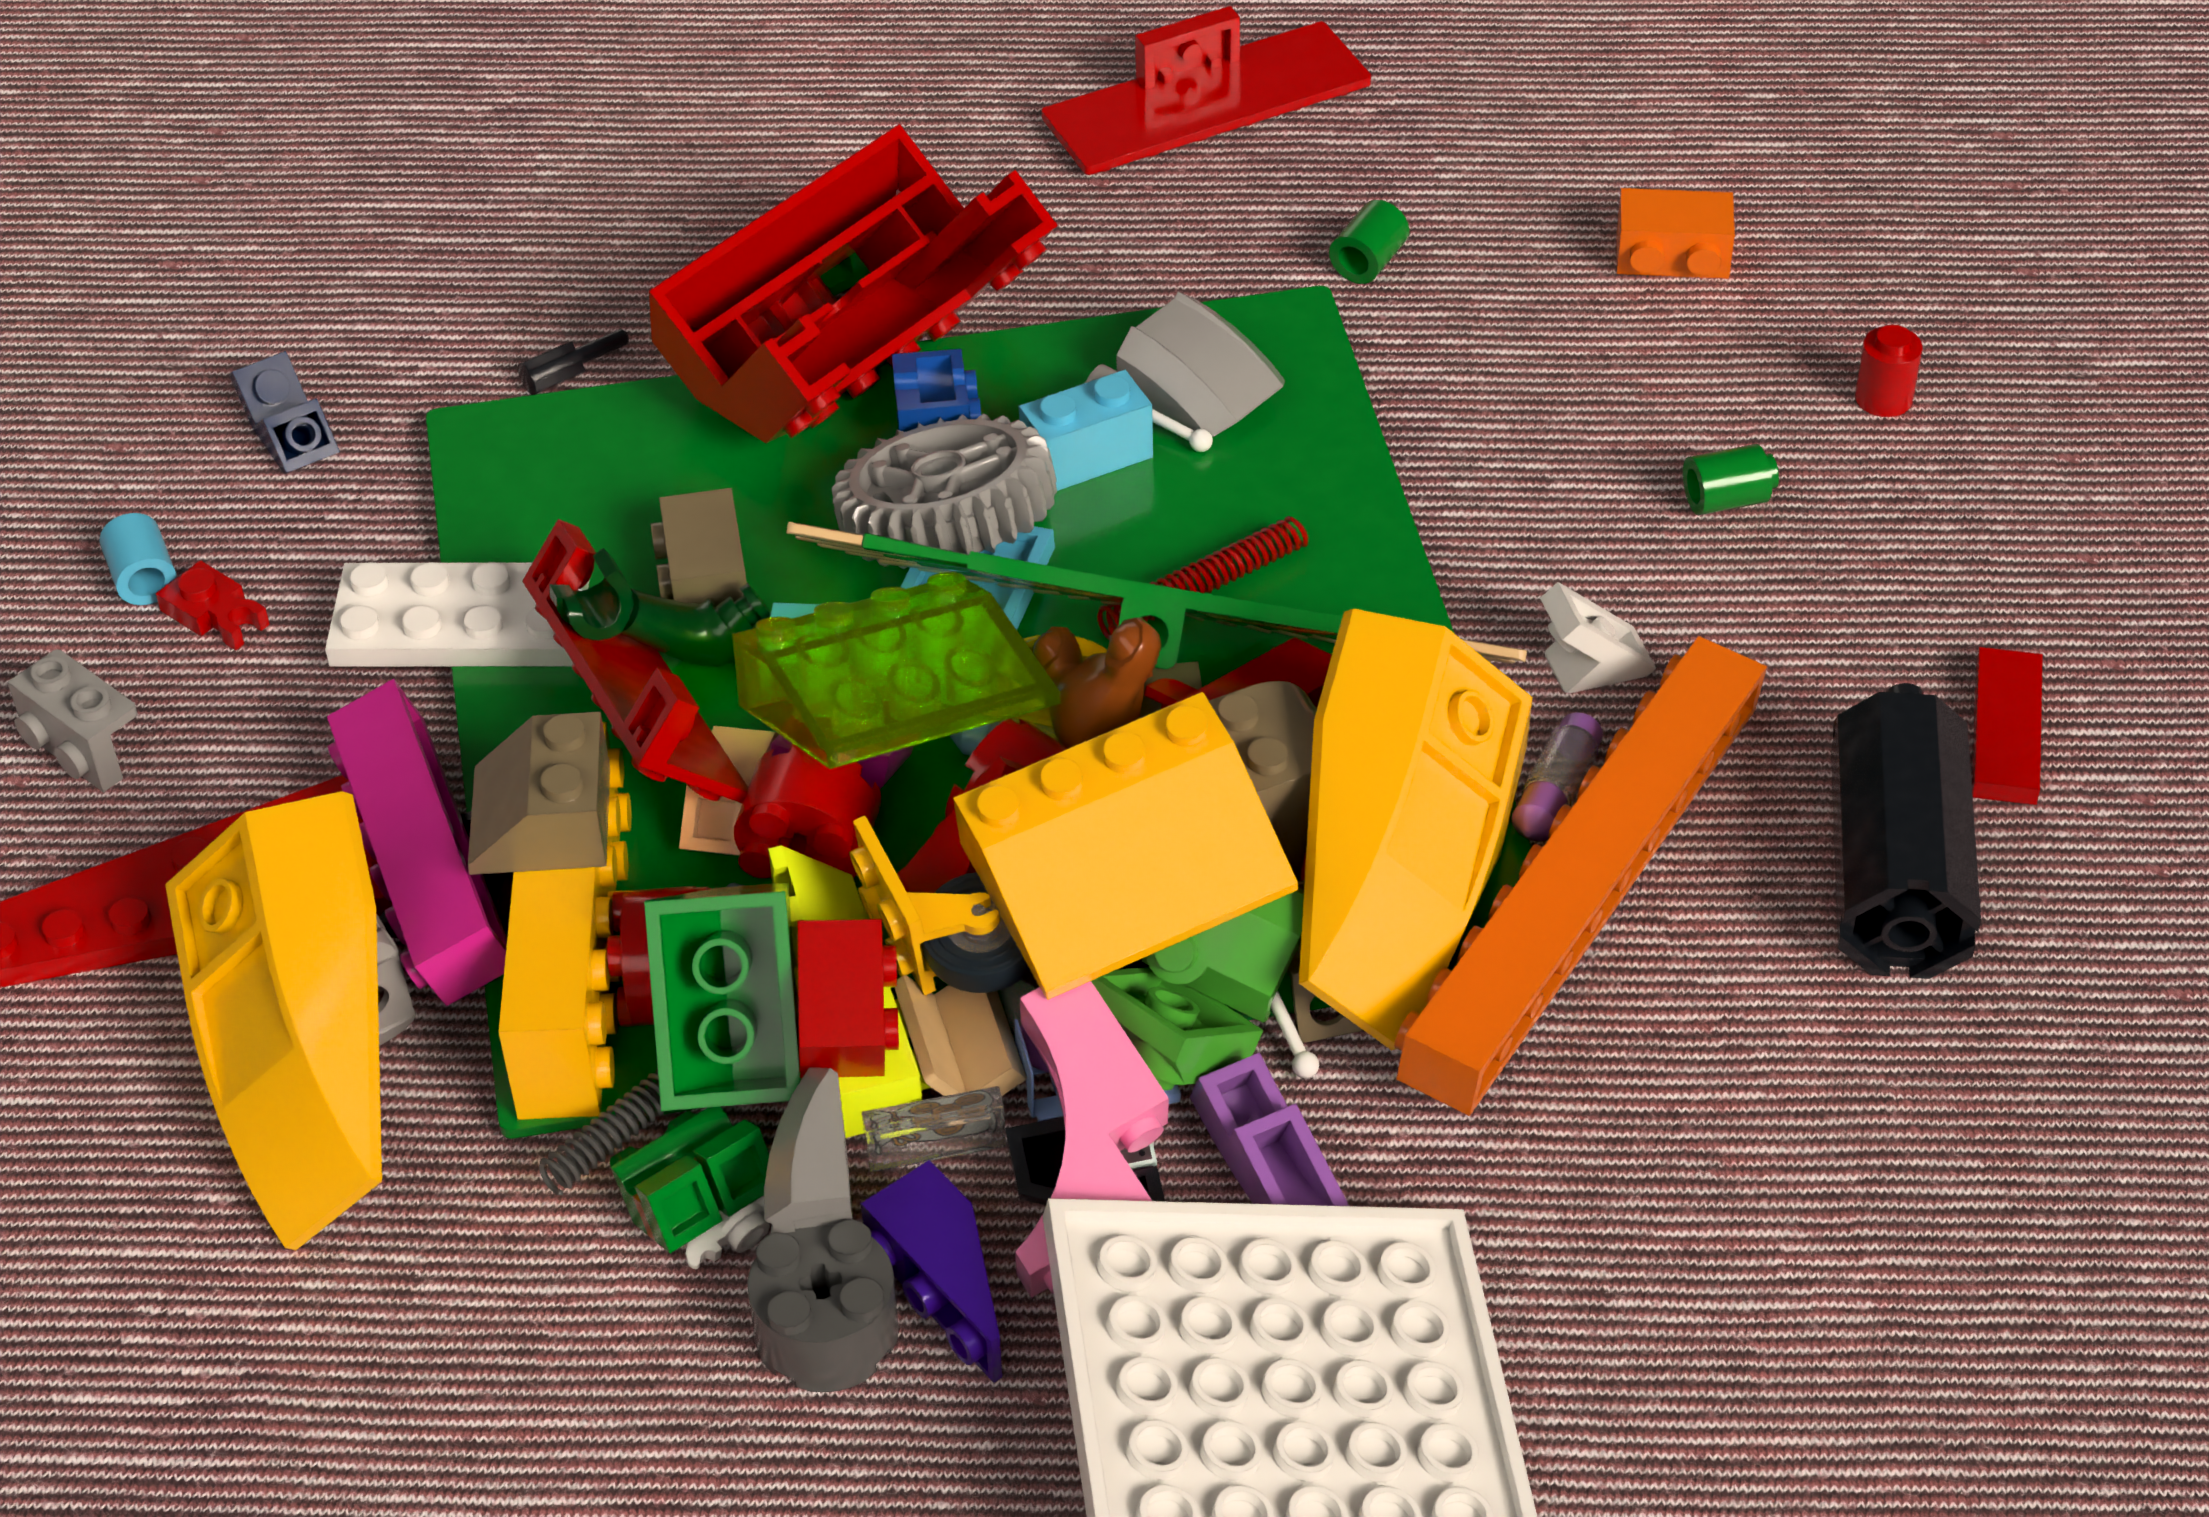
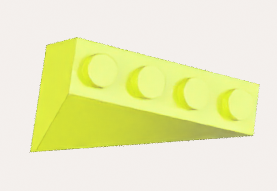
M780 845L768 848L772 884L788 882L798 995V921L869 919L860 900L851 874ZM883 987L884 1008H898L899 1050H885V1076L839 1077L846 1138L872 1132L870 1124L874 1118L870 1117V1115L881 1112L885 1115L893 1116L916 1103L922 1102V1090L931 1088L923 1079L915 1051L911 1050L908 1041L910 1035L898 998L894 999L892 987Z

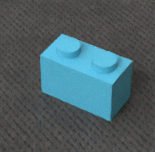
M1126 369L1019 406V420L1024 422L1026 427L1031 426L1037 429L1039 436L1046 440L1056 475L1057 491L1153 458L1152 403Z

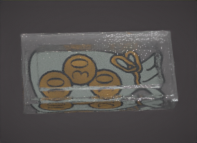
M999 1086L862 1112L865 1151L870 1172L1006 1146L1004 1104Z

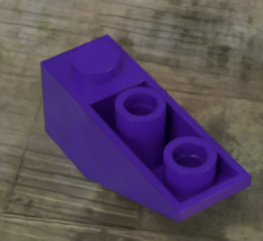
M928 1160L861 1203L863 1224L869 1228L871 1237L887 1253L893 1268V1276L902 1284L903 1292L915 1312L924 1319L932 1316L945 1330L947 1340L957 1357L966 1365L976 1363L990 1380L995 1383L1002 1378L1000 1335L973 1206L952 1182Z

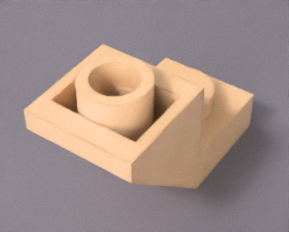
M713 726L711 731L748 787L757 762L764 753L771 750V743L779 735V733L772 731ZM686 785L679 849L739 856L740 851L734 840V825L742 803L723 796L719 801H712L700 796Z

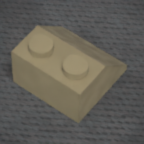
M601 712L532 716L475 766L468 854V870L470 875L607 866L610 763Z

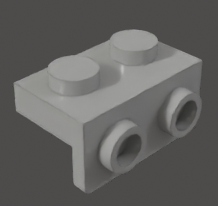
M59 649L53 650L7 682L19 716L14 720L16 729L29 746L36 750L41 747L56 757L68 775L74 779L83 777L103 793L123 779L110 735L137 716L134 702Z

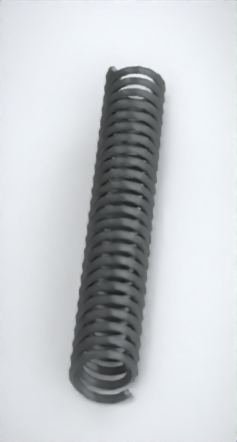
M658 1067L655 1073L648 1075L647 1080H641L639 1086L632 1087L631 1093H625L623 1099L615 1101L614 1106H608L606 1112L599 1113L598 1119H592L590 1125L582 1127L581 1132H575L573 1139H566L565 1145H558L556 1152L549 1153L548 1159L543 1158L540 1160L539 1170L541 1177L553 1193L563 1195V1191L548 1176L545 1169L546 1164H548L552 1175L561 1186L572 1189V1181L580 1182L581 1175H589V1168L597 1169V1161L605 1162L606 1155H614V1148L622 1149L623 1142H630L631 1135L638 1136L639 1128L646 1129L647 1122L654 1123L655 1115L663 1116L664 1111H661Z

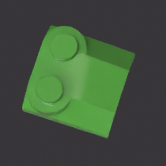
M1298 888L1293 893L1144 957L1142 962L1148 964L1153 973L1163 981L1176 985L1185 984L1264 1023L1271 1013L1272 1001L1301 943L1304 890Z
M1150 967L1118 969L1091 981L1163 1090H1172L1174 1085L1196 1084L1199 1077L1252 1056L1263 1033L1261 1028L1223 1003L1185 984L1167 983L1157 977Z

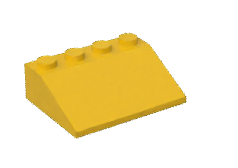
M1203 692L953 798L960 843L1047 1000L1298 890V881L1234 741Z

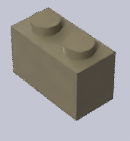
M732 488L659 497L662 522L651 523L655 559L668 558L667 564L656 565L661 598L688 603H702L709 598L717 606L729 596L734 600L741 597L743 593L740 588L747 582Z

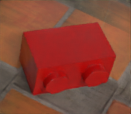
M882 919L798 921L800 1078L804 1077L809 1067L831 1068L838 1073V1077L885 1076V1050H899L898 1008H884L883 988L897 987L896 945H882Z

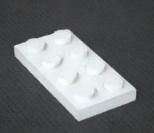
M344 563L325 648L329 667L572 666L573 662L566 650L553 639L554 631L547 620L535 610L536 603L522 582L532 563ZM589 581L583 588L578 590H587L589 587Z

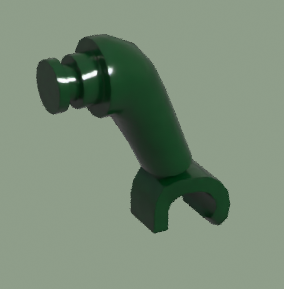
M605 548L593 555L595 562L604 575V579L599 584L583 591L572 590L570 585L549 584L550 598L561 618L570 624L575 632L582 637L592 640H603L612 638L620 633L664 654L696 665L719 667L742 658L749 652L744 641L757 632L754 625L760 620L768 624L771 616V611L748 582L740 588L743 593L741 597L734 600L729 596L717 606L709 598L702 603L679 602L632 589L615 560Z

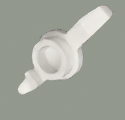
M764 1196L730 1217L719 1211L723 1221L688 1242L685 1253L688 1265L692 1269H698L703 1259H710L715 1262L721 1258V1247L723 1245H731L736 1252L741 1253L757 1244L770 1227V1224L764 1221Z

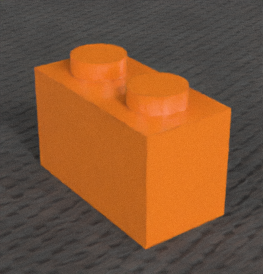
M1621 188L1616 231L1617 274L1729 279L1735 237L1733 192Z

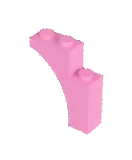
M1091 981L1049 1000L1046 999L1040 987L1020 998L1021 1025L1049 1070L1058 1093L1064 1117L1066 1139L1063 1160L1051 1198L1152 1201L1120 1151L1124 1148L1130 1153L1139 1151L1153 1143L1163 1133V1126L1168 1124V1096ZM1042 1215L1033 1231L1015 1251L1017 1276L1031 1298L1048 1288L1051 1293H1054Z

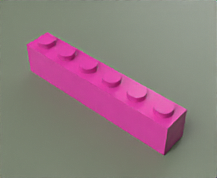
M393 678L327 716L335 742L327 747L341 774L346 779H349L348 782L341 785L343 792L353 794L357 816L363 819V822L359 824L363 845L374 860L377 859L378 863L370 867L372 877L383 896L389 902H392L393 906L385 910L386 918L398 939L404 945H407L408 950L400 954L401 961L408 975L419 989L429 985L441 1001L448 1006L504 974L507 937L483 874H469L468 854L470 839L424 718Z

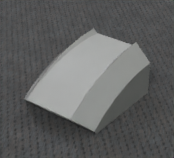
M1177 292L1173 300L1137 327L1131 326L1116 355L1117 371L1126 369L1152 403V409L1193 430L1205 429L1210 432L1212 437L1239 422L1280 390L1285 383V379L1268 358L1235 326L1214 310L1181 292Z
M809 1067L793 1092L778 1124L769 1154L764 1186V1221L772 1224L771 1234L795 1232V1229L835 1225L843 1220H853L838 1073L831 1068Z

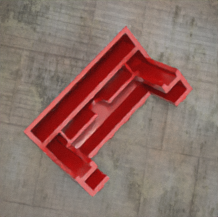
M898 124L649 290L651 340L696 400L764 443H768L785 434L793 438L808 426L813 429L840 408L835 401L845 392H848L855 399L877 383L881 378L876 370L886 363H889L893 369L892 354L920 352L921 348L916 343L927 334L934 342L961 322L956 313L982 292L992 286L997 293L1024 272V268L1047 251L1041 241L1058 225L1016 170L1008 174L987 196L982 192L964 208L901 124ZM856 252L871 273L859 280L842 298L837 300L820 276Z

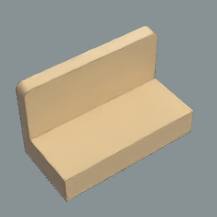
M901 976L897 979V987L894 988L923 1079L928 1086L947 1099L982 1091L987 1093L992 1102H994L1027 1080L997 991L973 993L948 985L936 994L930 993L925 996L918 983L909 976Z

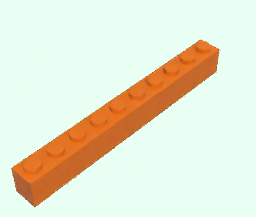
M1701 636L1696 638L1683 657L1678 654L1673 655L1662 675L1660 689L1657 693L1648 690L1642 697L1636 709L1633 725L1630 730L1621 727L1614 735L1606 753L1605 764L1602 768L1593 765L1586 773L1577 794V802L1573 807L1564 804L1560 808L1550 827L1549 840L1544 846L1536 843L1531 847L1521 866L1519 880L1516 885L1512 887L1505 884L1500 889L1490 909L1488 923L1484 928L1475 925L1469 931L1461 946L1458 963L1455 968L1450 970L1444 967L1438 973L1429 990L1427 1006L1421 1014L1411 1011L1403 1021L1394 1044L1396 1049L1402 1051L1396 1080L1468 1116L1472 1114L1755 712L1767 669L1766 665Z

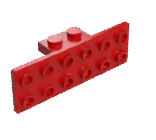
M1227 6L1136 34V79L1043 107L1042 120L1083 173L1092 175L1369 87L1371 85V73L1323 21L1240 46V16L1231 6Z

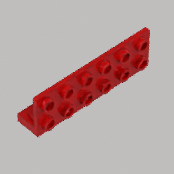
M558 519L522 582L536 603L535 610L547 620L554 631L553 639L566 650L573 662L572 669L584 679L591 690L592 701L604 711L611 722L612 733L624 743L633 757L631 760L632 765L640 773L656 781L664 782L670 777L684 782L694 792L706 799L719 801L723 796L743 803L748 791L747 784L698 712L700 707L679 676L672 673L658 650L620 633L609 639H587L575 632L573 627L561 618L550 598L549 584L570 585L572 590L579 591L578 589L583 588L591 578L595 561L593 555L596 552L578 526Z

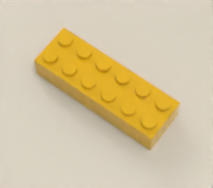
M606 722L602 723L610 763L607 866L513 872L498 1033L518 1120L598 1116L601 1113L602 1088L614 1087L615 1063L612 1046L605 1045L606 1034H617L618 1032L616 993H609L610 982H620L621 976L611 977L609 974L607 939L608 936H613L614 931H616L612 914L613 892L616 891L617 881L628 879L626 841H620V832L631 831L632 812L629 793L618 792V788H622L624 785L623 752L621 748H611Z

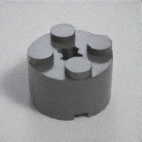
M843 1220L835 1225L795 1229V1232L773 1233L760 1241L756 1248V1258L749 1272L747 1288L756 1348L765 1367L774 1375H776L775 1370H777L781 1374L794 1379L795 1387L810 1392H834L848 1389L866 1381L877 1372L876 1364L885 1356L888 1350H890L891 1354L897 1343L899 1325L893 1268L883 1247L871 1237L869 1228L856 1220Z

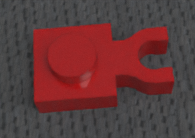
M201 560L155 593L161 612L199 636H203L209 630L215 628L220 632L223 642L235 651L244 645L239 625L251 624L260 631L270 625L266 607L254 600L245 599L242 585Z

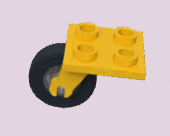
M866 816L853 820L859 848L849 853L854 869L863 885L858 888V893L869 919H882L890 938L885 939L886 945H896L897 972L900 976L912 973L923 995L926 996L936 991L933 978L935 976H938L948 985L962 991L988 993L1010 987L1029 974L1030 968L977 872L958 876L943 884L934 893L906 892Z

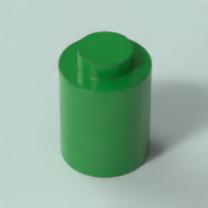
M1371 200L1365 203L1331 243L1329 258L1333 267L1342 277L1357 284L1372 282L1407 241L1410 233L1408 221L1404 214L1389 202Z
M1759 444L1690 456L1685 459L1683 464L1684 490L1690 508L1698 516L1765 503L1770 500L1772 489L1778 487V466L1771 453L1766 454Z

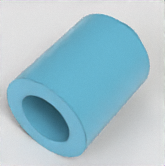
M128 513L112 519L103 528L99 542L118 595L124 601L133 605H149L158 602L155 593L177 578V574L156 521L145 514Z

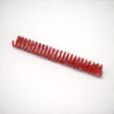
M1287 516L1284 520L1277 521L1276 524H1270L1268 528H1262L1260 532H1254L1252 536H1246L1244 540L1239 539L1236 543H1231L1228 547H1222L1220 551H1214L1212 555H1206L1204 559L1200 558L1196 563L1192 562L1188 567L1183 566L1180 571L1175 570L1172 575L1166 574L1164 579L1158 578L1156 583L1150 582L1149 584L1160 585L1163 583V586L1177 588V584L1180 589L1188 590L1184 582L1185 580L1191 591L1210 594L1213 588L1219 590L1221 584L1227 586L1229 581L1235 582L1237 577L1243 578L1245 573L1251 574L1253 569L1259 570L1261 565L1266 567L1269 561L1274 563L1276 558L1283 559L1284 554L1291 555L1292 550L1299 551L1300 546L1307 547L1308 535L1304 526L1297 519ZM1288 522H1293L1298 527L1302 534L1303 541L1299 538L1296 528H1293V526ZM1287 529L1291 532L1295 540V545L1292 543ZM1280 534L1285 539L1288 549L1283 545ZM1272 537L1276 541L1280 553L1276 550L1272 541ZM1264 541H1265L1266 544L1268 545V547H1269V549H1270V551H1271L1272 557H1271V556L1269 555V553L1267 552L1266 547H1265V545H1264ZM1256 545L1259 547L1260 551L1262 552L1264 561H1263L1262 558L1260 557V555H1259V553H1258V551H1257ZM1248 549H1249V550L1251 551V553L1253 554L1254 559H1255V561H1256V565H1255V563L1252 561V559H1251V557H1250V554H1249V552H1248ZM1240 552H1241V554L1244 556V558H1245V560H1246V562H1247L1248 568H1247V567L1245 566V564L1243 563L1242 558H1241V555H1240ZM1232 556H1233V558L1236 560V562H1237V564H1238V566H1239L1240 572L1237 570V568H1236V566H1235V564H1234V562H1233ZM1224 560H1225L1226 563L1228 564V566H1229V568H1230V570H1231L1232 576H1231L1230 573L1228 572ZM1216 564H1217L1218 567L1220 568V570H1221V572H1222V574H1223L1224 580H1223L1222 577L1220 576ZM1208 568H1209L1210 571L1212 572V574H1213V576H1214V578H1215L1216 584H1215V582L1213 581V579L1211 578ZM1200 572H1201L1202 575L1204 576V578H1205V580H1206V582H1207L1208 587L1205 585L1204 581L1202 580V577H1201ZM1192 576H1193L1194 579L1196 580V582H1197V584H1198V586H1199L1200 591L1197 589V587H1196V585H1195V583H1194V581H1193ZM1102 605L1098 610V624L1103 635L1108 640H1110V636L1116 629L1113 619L1117 627L1119 625L1121 605ZM1104 611H1106V619L1109 625V632L1106 629L1103 621ZM1144 616L1142 619L1148 622V619L1155 621L1156 617Z

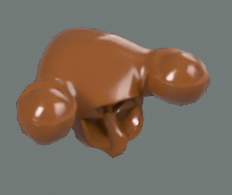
M1131 618L1123 620L1121 625L1116 627L1110 636L1107 652L1093 654L1084 661L1079 644L1074 634L1067 627H1050L1047 632L1043 633L1035 641L1032 649L1033 670L1038 681L1047 691L1050 718L1058 742L1071 748L1139 718L1143 701L1144 683L1149 677H1153V669L1157 664L1161 650L1160 635L1144 619Z

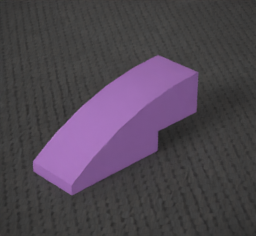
M1260 1052L1198 1078L1190 1099L1228 1167L1253 1204L1349 1206L1297 1104L1287 1106Z

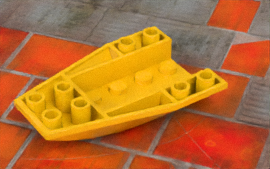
M1353 608L1343 613L1314 718L1299 984L1392 1051L1396 1050L1394 1047L1395 1039L1407 1015L1411 1011L1421 1014L1427 1006L1429 990L1438 973L1444 967H1448L1501 856L1527 748L1533 697L1445 626Z
M343 791L245 812L165 884L190 1026L207 1088L228 1144L255 1200L283 1246L292 1250L299 1249L382 1182L376 903L353 794Z

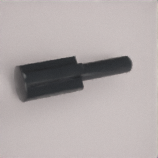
M619 329L577 348L574 347L572 341L519 363L518 374L527 392L535 395L585 373L584 363L627 345L629 336L625 330Z

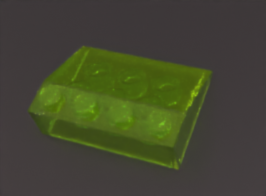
M944 572L934 574L927 579L926 584L907 589L901 587L880 588L871 593V598L853 603H823L814 608V613L792 619L788 617L765 618L758 621L754 629L732 634L739 706L829 769L1061 704L1060 691L992 594L967 580L960 573Z

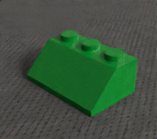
M788 882L721 887L645 900L661 1111L789 1101L802 1078H800L799 1015Z

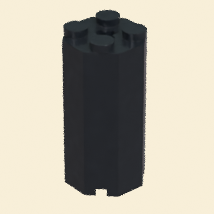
M1896 684L1886 692H1878L1838 714L1833 722L1831 771L1838 949L1871 975L1891 976L1890 966L1909 967L1910 978L1930 979L1973 957L1976 945L1975 932H1979L1981 923L1968 723L1936 695L1924 694L1922 689L1914 684Z

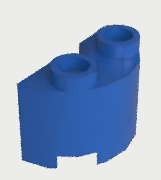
M961 349L892 354L898 430L907 432L916 429L918 422L923 426L935 424L940 417L946 422L957 420L962 414L967 419H976L981 416L976 371H964Z

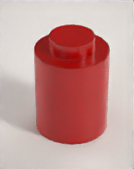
M1891 324L1875 328L1865 336L1855 390V400L1864 411L1880 417H1895L1906 413L1912 407L1923 350L1922 342L1915 333L1903 326Z

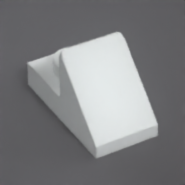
M1559 582L1540 597L1552 621L1548 625L1549 632L1556 640L1545 651V657L1565 693H1575L1647 677L1656 669L1634 626Z

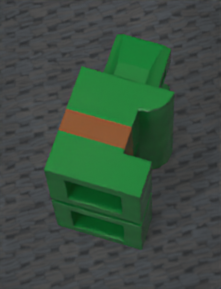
M708 1107L698 1114L688 1110L668 1123V1128L664 1135L642 1148L627 1147L612 1156L609 1164L633 1224L671 1254L722 1222L719 1211L730 1217L764 1196L769 1152L759 1127L745 1119L732 1126L730 1119L721 1107Z

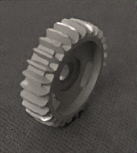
M983 413L976 419H967L962 414L957 420L946 422L940 417L937 423L926 426L918 422L916 429L907 432L897 429L895 437L888 440L877 438L873 449L861 448L857 459L847 460L844 464V470L839 471L835 476L836 483L831 488L839 531L862 535L870 533L969 554L970 551L981 552L983 550L994 553L996 545L1001 542L1014 544L1018 532L1030 533L1034 529V522L1043 521L1047 516V510H1050L1055 504L1054 496L1057 493V480L1050 450L1047 448L1045 438L1039 436L1037 429L1031 426L1026 427L1025 423L1020 420L1010 422L1003 415L991 421L988 415ZM862 557L869 562L875 560V558ZM879 563V565H882V566H884V567H886V566L888 565V564H881V563Z

